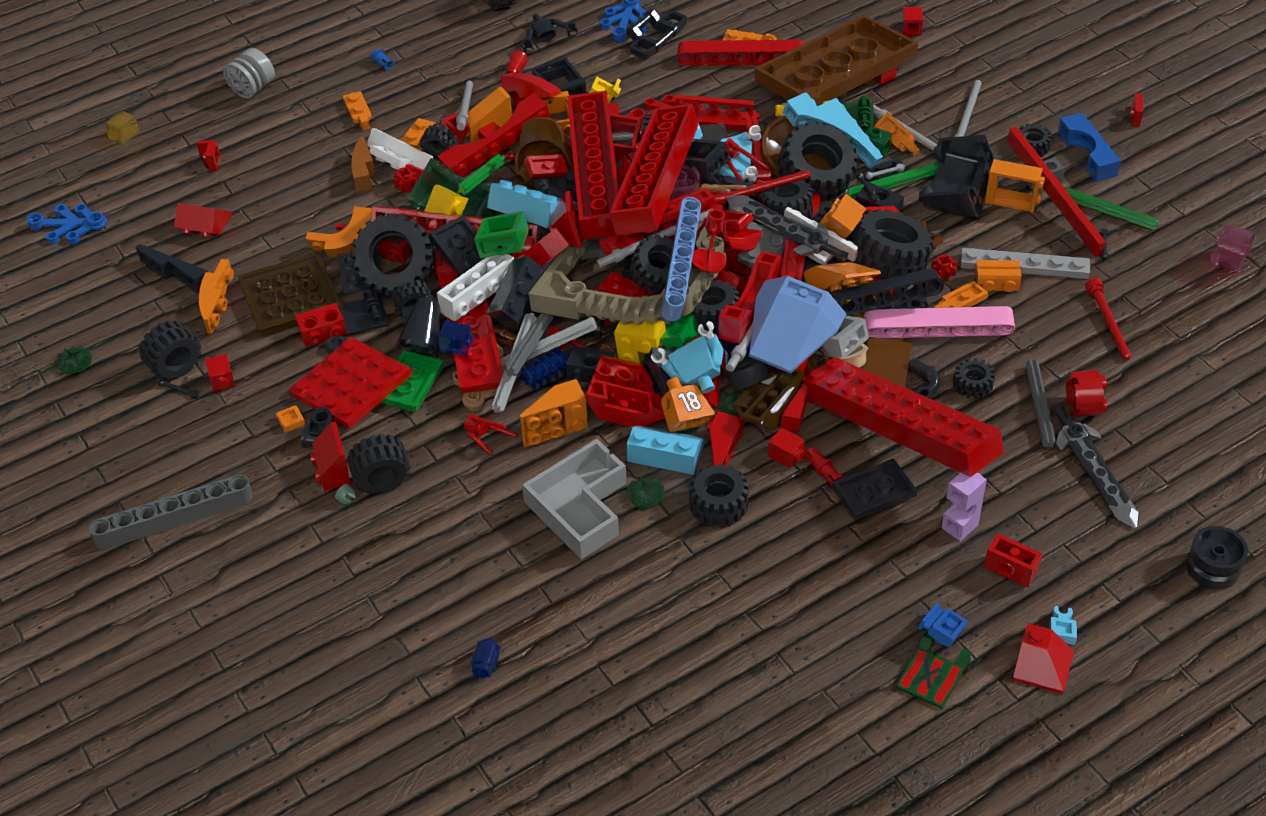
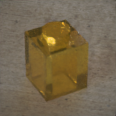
M123 110L105 122L109 138L122 145L140 133L136 117Z

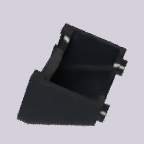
M985 135L939 138L937 147L934 148V157L938 160L939 166L932 187L924 186L920 191V201L927 207L968 218H979L986 199L989 173L994 160Z

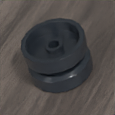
M1223 526L1202 528L1195 534L1186 561L1187 571L1202 586L1211 589L1231 587L1239 580L1248 555L1247 543L1241 535L1232 529Z

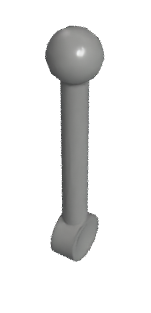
M897 164L893 168L873 173L867 172L865 178L870 180L874 176L894 171L903 172L905 166Z

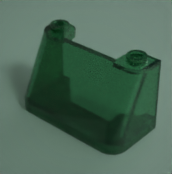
M430 158L407 200L412 204L414 210L424 211L435 185H441L458 193V185L466 178L454 174L449 168H441L439 161ZM491 183L478 184L466 195L460 193V195L468 198L462 216L488 218L493 217L498 212L487 208Z

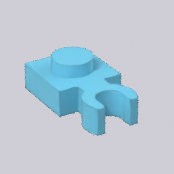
M1055 606L1050 619L1049 629L1053 630L1066 644L1075 645L1077 626L1076 621L1071 620L1072 608H1068L1067 613L1063 614L1059 612V607Z

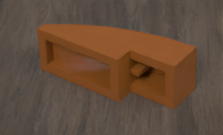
M363 136L358 139L351 161L356 193L372 190L370 177L375 176L373 160Z

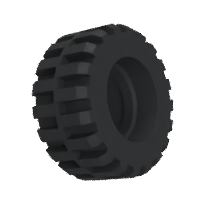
M812 122L805 123L804 126H797L785 139L777 159L778 173L781 177L807 170L810 172V177L803 181L811 186L813 194H819L820 201H825L826 198L827 200H832L844 193L845 189L849 186L858 166L857 150L855 145L851 144V139L848 136H844L842 130L834 129L833 125H823L822 122H816V124ZM802 155H819L830 163L832 169L820 170L814 168L805 161Z
M881 209L864 213L854 228L850 240L858 247L856 264L880 270L881 274L875 277L885 279L925 270L934 248L932 234L927 227H923L921 222L915 221L911 216L902 215L900 212L895 213L891 210L881 211Z
M388 213L385 217L382 215L376 216V220L373 222L371 220L365 223L367 226L363 230L361 228L358 230L357 234L359 236L352 243L354 246V250L351 251V258L354 261L352 265L359 279L367 287L375 290L378 294L392 297L393 290H397L396 287L398 285L402 287L403 282L409 284L410 280H413L414 283L416 280H420L422 283L427 277L430 278L432 274L431 268L435 265V259L433 258L435 250L432 246V241L428 237L429 235L415 220L409 219L405 215L400 214V216H396L394 213ZM390 237L404 238L409 242L413 251L409 266L404 271L395 275L381 272L374 262L375 251L379 244Z

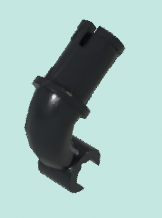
M913 358L909 363L908 370L921 376L927 382V386L918 388L917 393L932 399V395L940 386L939 374L933 365H926L920 360Z

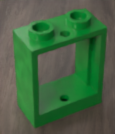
M524 211L483 218L474 239L480 258L522 250L529 232Z

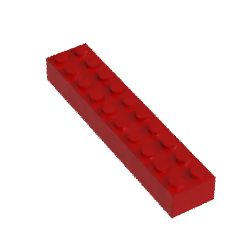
M607 91L567 96L582 240L616 236L609 212L619 192Z
M693 104L654 109L609 212L616 235L624 234L629 236L634 233H652L658 230L698 128Z
M836 357L828 360L825 364L802 378L803 384L808 387L809 402L969 477L975 475L1004 453L1001 429Z

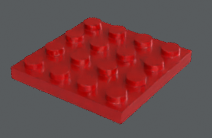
M350 337L288 389L293 398L313 409H329L334 421L351 429L412 375L410 367Z

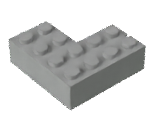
M595 439L522 484L524 503L581 560L619 536L618 517L600 500L627 484L626 466L614 454L610 455V450L598 439Z

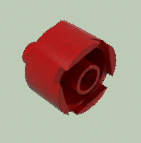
M1098 370L1068 372L1067 375L1071 379L1066 380L1067 405H1072L1073 411H1069L1071 417L1101 415L1102 412H1107L1108 403L1107 399L1104 398L1103 389L1107 388L1106 376H1101Z

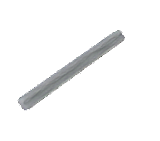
M533 313L525 314L506 366L537 320ZM504 370L491 405V409L496 414L504 411L516 376H508L506 370Z

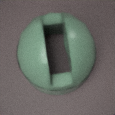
M348 484L342 485L335 494V499L342 504H351L352 501L350 499H355L356 497L355 491Z

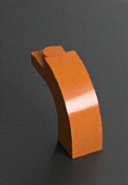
M354 206L351 221L345 229L334 234L307 232L306 241L313 250L323 251L324 249L329 258H337L338 254L350 253L354 250L353 240L359 236L357 234L360 228L363 230L367 226L365 223L371 220L372 208Z

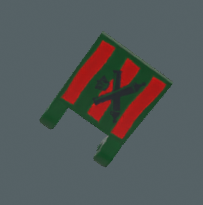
M925 632L896 688L943 710L964 670L969 665L972 652L963 648L956 663L930 652L934 645L933 637L928 635V632Z

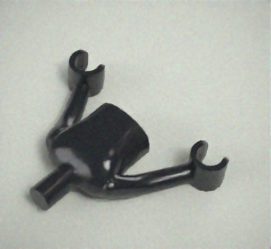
M534 14L532 16L534 23L528 28L526 39L521 44L523 52L526 53L527 48L534 50L532 43L533 33L540 42H546L556 36V30L553 25L565 28L568 36H571L570 32L572 31L578 34L577 25L574 22L565 23L553 18L541 19L539 14Z

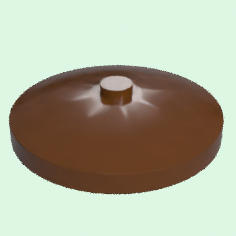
M782 116L768 125L760 144L763 161L778 178L781 177L777 169L779 153L788 134L797 127H793L786 116ZM802 155L805 161L814 168L820 170L832 169L830 163L819 155Z

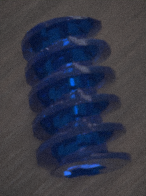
M554 348L553 352L549 351L546 355L533 359L531 363H526L519 371L520 377L527 386L535 391L537 389L536 383L541 387L544 386L543 379L550 383L552 381L551 375L555 379L559 378L558 371L562 375L566 374L567 358L561 349Z

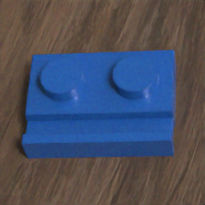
M937 602L922 619L918 628L920 630L922 628L929 631L928 635L933 637L937 643L950 647L969 621L948 608L943 610L939 607L940 603Z

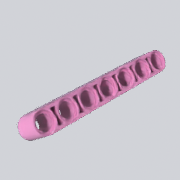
M1007 306L875 309L863 314L868 335L874 338L1009 335L1015 331L1013 309Z

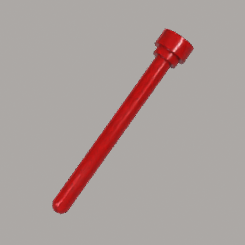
M805 170L729 193L713 192L711 194L715 197V204L723 205L724 207V204H727L728 196H748L808 179L810 172Z
M1091 278L1085 283V289L1089 295L1095 298L1122 358L1126 361L1130 360L1131 353L1102 294L1104 290L1103 283L1100 278Z

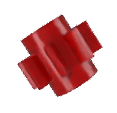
M400 168L397 174H393L394 188L399 187L401 192H410L414 189V186H418L417 173H412L409 168Z
M939 255L937 260H932L931 268L939 274L943 281L951 278V275L956 276L957 261H953V258L949 255Z

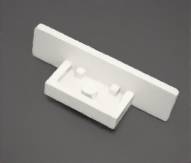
M376 128L371 129L367 146L370 147V154L376 156V160L388 162L392 168L398 170L405 168V165L409 163L414 165V167H419L429 172L433 156Z
M789 207L785 209V217L793 219L813 230H817L818 223L816 221L808 219L797 210ZM828 230V243L849 253L847 259L854 262L857 257L858 247L851 241H846L835 232ZM822 250L819 254L814 253V255L806 256L821 265H826L833 255Z

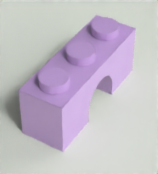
M978 472L972 477L959 473L948 485L947 499L954 504L944 513L942 529L959 541L964 539L979 525L987 479Z

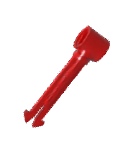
M748 111L742 115V120H746L747 133H749L750 127L758 125L757 119H760V114L756 111H753L752 125ZM751 138V154L765 163L760 151L761 141H754ZM751 160V166H755L758 174L755 175V182L751 183L755 185L757 180L770 181V167L765 169Z

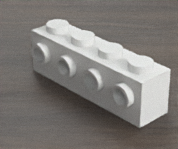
M509 254L486 257L437 292L440 313L456 321L493 293H496L514 257Z

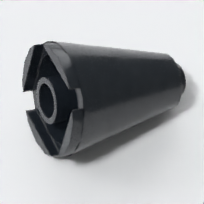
M424 295L418 298L397 340L396 347L401 350L404 347L407 348V351L428 357H431V354H435V357L439 356L440 305L436 301V297Z

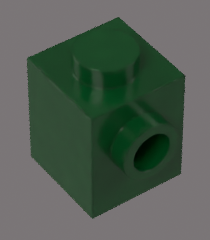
M871 126L864 133L867 134L872 144L879 149L883 156L881 160H883L891 149L893 133Z

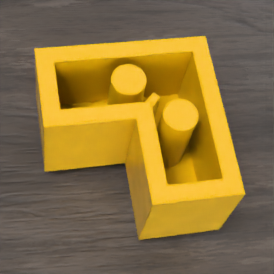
M620 320L614 331L618 359L642 364L651 348H662L664 343H661L660 338L666 331L665 322L658 320L657 323L651 324L647 320L642 325H636L633 321H630L629 324H623L622 320Z

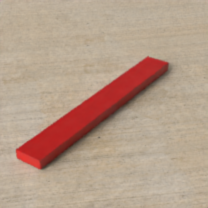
M1016 126L1010 128L1007 143L1024 165L1043 168L1041 177H1045L1043 190L1095 257L1100 256L1103 253L1106 241Z

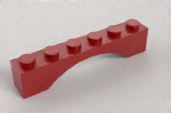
M535 93L531 94L518 103L511 118L496 132L475 142L454 145L438 155L443 170L456 182L518 141L526 121L536 117L551 118L547 104Z
M761 251L755 260L750 278L741 297L733 306L726 305L719 315L718 339L740 343L753 322L756 296L762 285L767 280L781 277L782 255Z

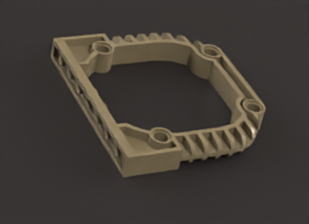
M705 227L695 239L694 246L696 249L708 250L711 235L707 233ZM662 230L657 231V232H654V233L649 234V235H646V236H650V235L652 236V235H654V234H656V233H658V232H661ZM715 235L712 252H721L726 257L724 241ZM606 236L582 240L583 247L581 248L567 246L557 255L528 294L531 311L578 320L582 314H586L588 318L597 316L599 320L609 318L611 322L622 320L623 324H629L630 321H633L636 325H642L647 320L651 324L657 323L662 317L661 309L665 288L659 295L642 298L586 289V285L583 282H570L566 278L567 274L575 267L576 262L583 256L593 240L599 241L610 237ZM691 265L686 299L681 316L690 314L697 303H700L704 292L709 289L711 281L717 277L718 273L704 272Z

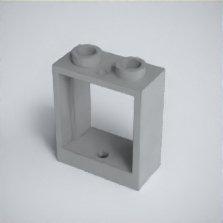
M846 316L836 333L837 335L831 337L821 347L826 351L828 357L848 356L869 338L865 319ZM817 351V352L815 353V354H818V355H823V354H822L821 352H819V351Z

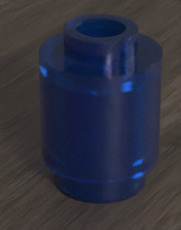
M486 638L477 642L471 662L474 675L489 678L495 672L501 652V647L495 640Z

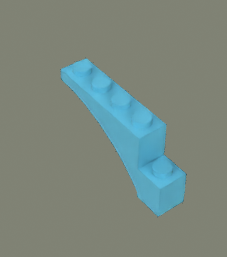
M805 92L787 101L783 114L793 127L804 126L805 123L810 122L813 124L822 122L823 125H833L834 129L842 130L844 132L843 135L851 139V144H854L857 150L858 158L869 169L880 163L883 156L879 149L872 144L867 134L861 130L856 120L850 116L844 105L837 98L817 106L815 101Z

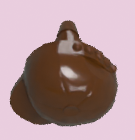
M536 117L526 121L523 125L520 135V147L515 156L516 184H526L530 188H534L537 178L529 177L524 162L527 156L563 154L567 168L574 167L572 148L565 142L562 129L556 120Z

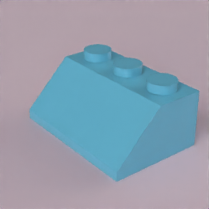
M641 425L634 426L627 442V462L694 475L706 438L676 432L670 433V431Z

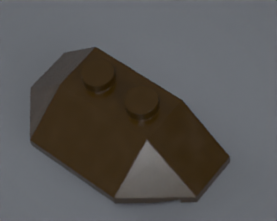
M779 369V371L768 373L763 380L748 387L733 403V409L742 420L774 430L781 422L785 409L800 390L803 382L802 378L805 375L804 371L795 369L792 373H788Z

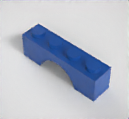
M1082 113L1060 118L1058 134L1066 145L1079 146L1090 152L1086 170L1095 182L1116 177L1121 165L1120 158L1111 150L1109 144L1103 140L1090 121Z

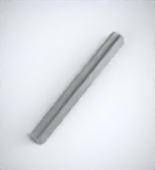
M590 317L538 341L526 361L596 330L598 327L595 319ZM510 354L500 358L501 365L508 362Z

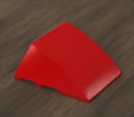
M601 355L585 395V399L596 417L601 420L632 427L639 425L647 426L665 419L661 405L662 397L653 390L652 386L654 383L644 366Z

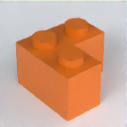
M845 194L841 200L837 198L830 207L831 209L825 214L820 223L825 225L827 230H831L839 237L846 239L862 218L866 208Z

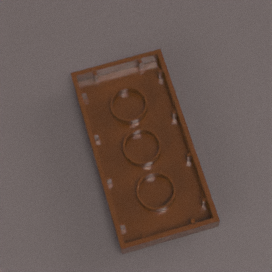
M862 15L756 67L755 82L786 100L807 92L816 105L820 106L824 101L844 97L848 91L861 84L871 83L875 77L916 57L918 42L866 15Z

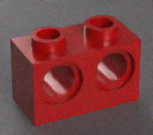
M337 303L295 315L298 331L305 347L327 341V339L333 336L347 335L344 319Z

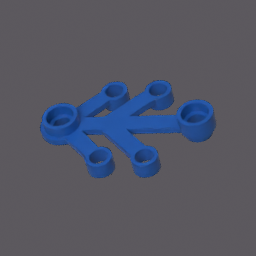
M623 0L621 4L604 10L605 18L600 21V28L602 30H609L611 24L621 20L619 26L612 29V38L616 43H623L627 38L626 28L628 22L630 21L634 25L639 21L632 11L634 10L638 13L640 19L645 16L646 11L640 6V0ZM625 10L624 12L615 15L616 12ZM647 24L640 29L642 34L647 32Z
M59 204L54 208L56 215L65 219H44L41 213H32L27 217L28 225L34 231H40L44 227L62 226L46 234L47 242L50 245L57 244L60 241L59 237L67 233L66 238L69 244H77L80 241L81 235L90 230H101L107 224V219L101 212L92 213L85 204L75 206L74 210L78 217L70 212L65 204ZM77 226H82V227L78 228V229L75 230V231H70V230L76 228Z

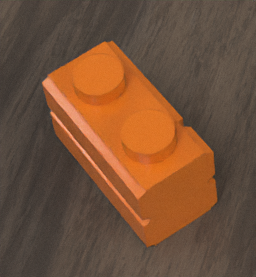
M976 260L975 282L987 292L1019 291L1021 283L1019 260Z

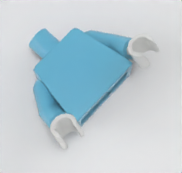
M758 125L750 127L749 133L744 132L729 138L751 154L752 142L750 139L759 141L761 134L758 132L761 130ZM729 138L721 139L720 141L725 142ZM742 153L736 159L730 158L743 181L748 179L749 182H755V175L758 174L755 166H750L751 159ZM727 163L718 171L720 175L732 176L737 179Z
M710 321L707 322L709 331H705L702 324H700L698 332L702 336L669 354V359L665 358V351L661 348H658V351L662 354V358L657 359L654 354H651V359L655 363H661V367L671 378L679 377L682 385L694 384L697 387L700 386L703 393H709L715 389L711 379L721 373L720 365L722 364L724 351L716 334L712 333L714 325Z

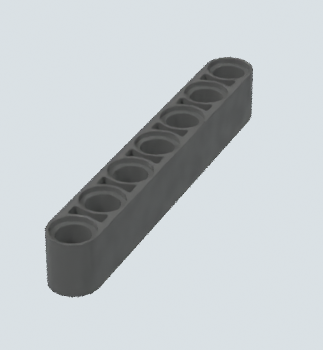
M235 475L96 519L90 524L89 532L94 545L98 549L105 550L246 505L253 499L250 482L244 475Z

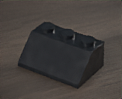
M528 256L513 259L487 311L488 315L513 334L518 335L525 314L533 312L531 311L528 293L544 274L543 268Z

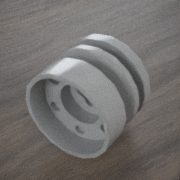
M248 48L238 58L228 63L223 71L230 88L237 95L250 99L275 78V71L271 61L256 48Z

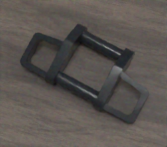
M647 10L645 16L626 29L627 34L634 41L630 45V53L642 59H648L658 52L667 40L672 36H676L687 24V16L671 10L660 18L654 10ZM671 19H675L679 21V23L675 25L668 21ZM649 22L655 30L664 34L659 39L654 40L643 35L640 29ZM640 46V47L645 48V49H647V50H646V51H642V50L638 49V47Z

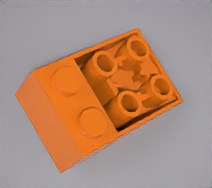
M851 262L814 266L803 272L807 284L827 292L870 283L873 281V277L881 274L880 270Z
M577 379L555 385L520 415L524 448L588 428L586 399Z

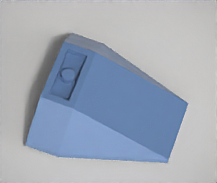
M789 276L767 280L756 296L749 357L792 373L838 332L846 317V313L827 291Z

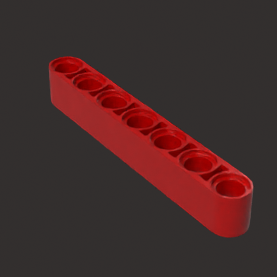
M802 40L682 41L677 47V60L684 66L762 65L805 44V42Z

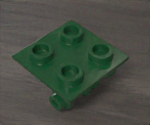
M861 96L858 103H841L850 116L856 120L863 132H867L871 126L874 127L873 103H870V99L867 96Z

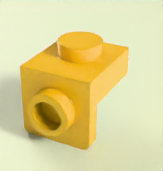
M596 76L589 93L606 90L608 103H610L612 98H617L621 91L619 87L621 80L617 79L614 85Z

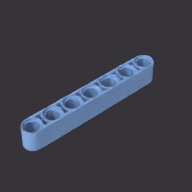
M693 197L683 199L676 224L661 315L669 321H676L680 318L686 299L701 209L700 201Z

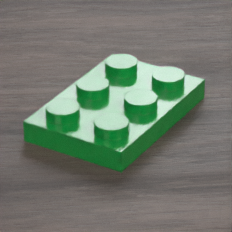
M403 350L397 361L410 367L412 375L380 403L417 413L441 373L444 362L440 359Z

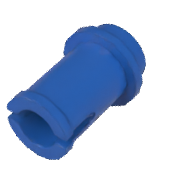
M376 49L372 52L371 58L374 63H378L387 71L392 69L387 63L394 66V61L387 57L383 50Z

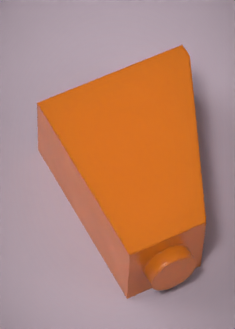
M498 87L468 112V124L470 126L466 137L471 142L478 141L479 129L492 122L501 128L511 118V98L502 87Z

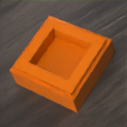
M296 405L275 413L284 433L305 425V420Z

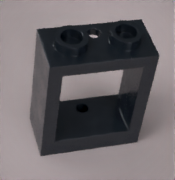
M566 57L531 69L532 75L546 81L565 76L569 82L556 87L561 89V92L568 91L569 96L586 93V81Z
M693 139L679 176L710 180L729 160L726 142Z

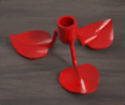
M711 209L696 233L697 238L703 228H706L707 233L711 235L708 250H694L691 264L701 271L718 273L725 268L726 257L721 252H712L715 235L723 231L724 241L729 242L733 249L752 251L757 247L763 230L746 228L741 230L726 229L725 213L719 209ZM677 219L661 224L662 231L676 225ZM675 235L669 237L668 239L672 240Z

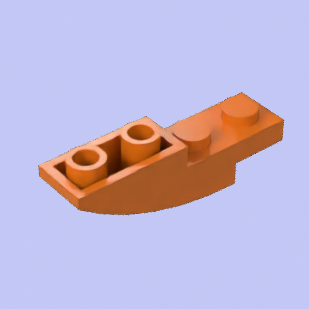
M227 259L220 260L214 273L206 272L200 286L199 307L207 334H212L215 327L219 324L223 311L227 308V300L224 298L229 282L234 277V271L231 269L230 261Z

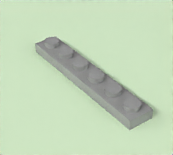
M962 248L961 268L975 269L976 260H1019L1021 273L1081 279H1089L1090 258Z

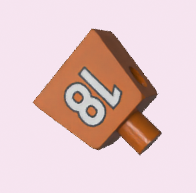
M679 377L671 378L666 382L669 391L661 399V405L670 433L706 425L715 415L713 409L696 385L682 386Z

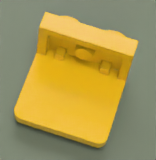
M435 185L424 211L462 216L468 198L441 185Z

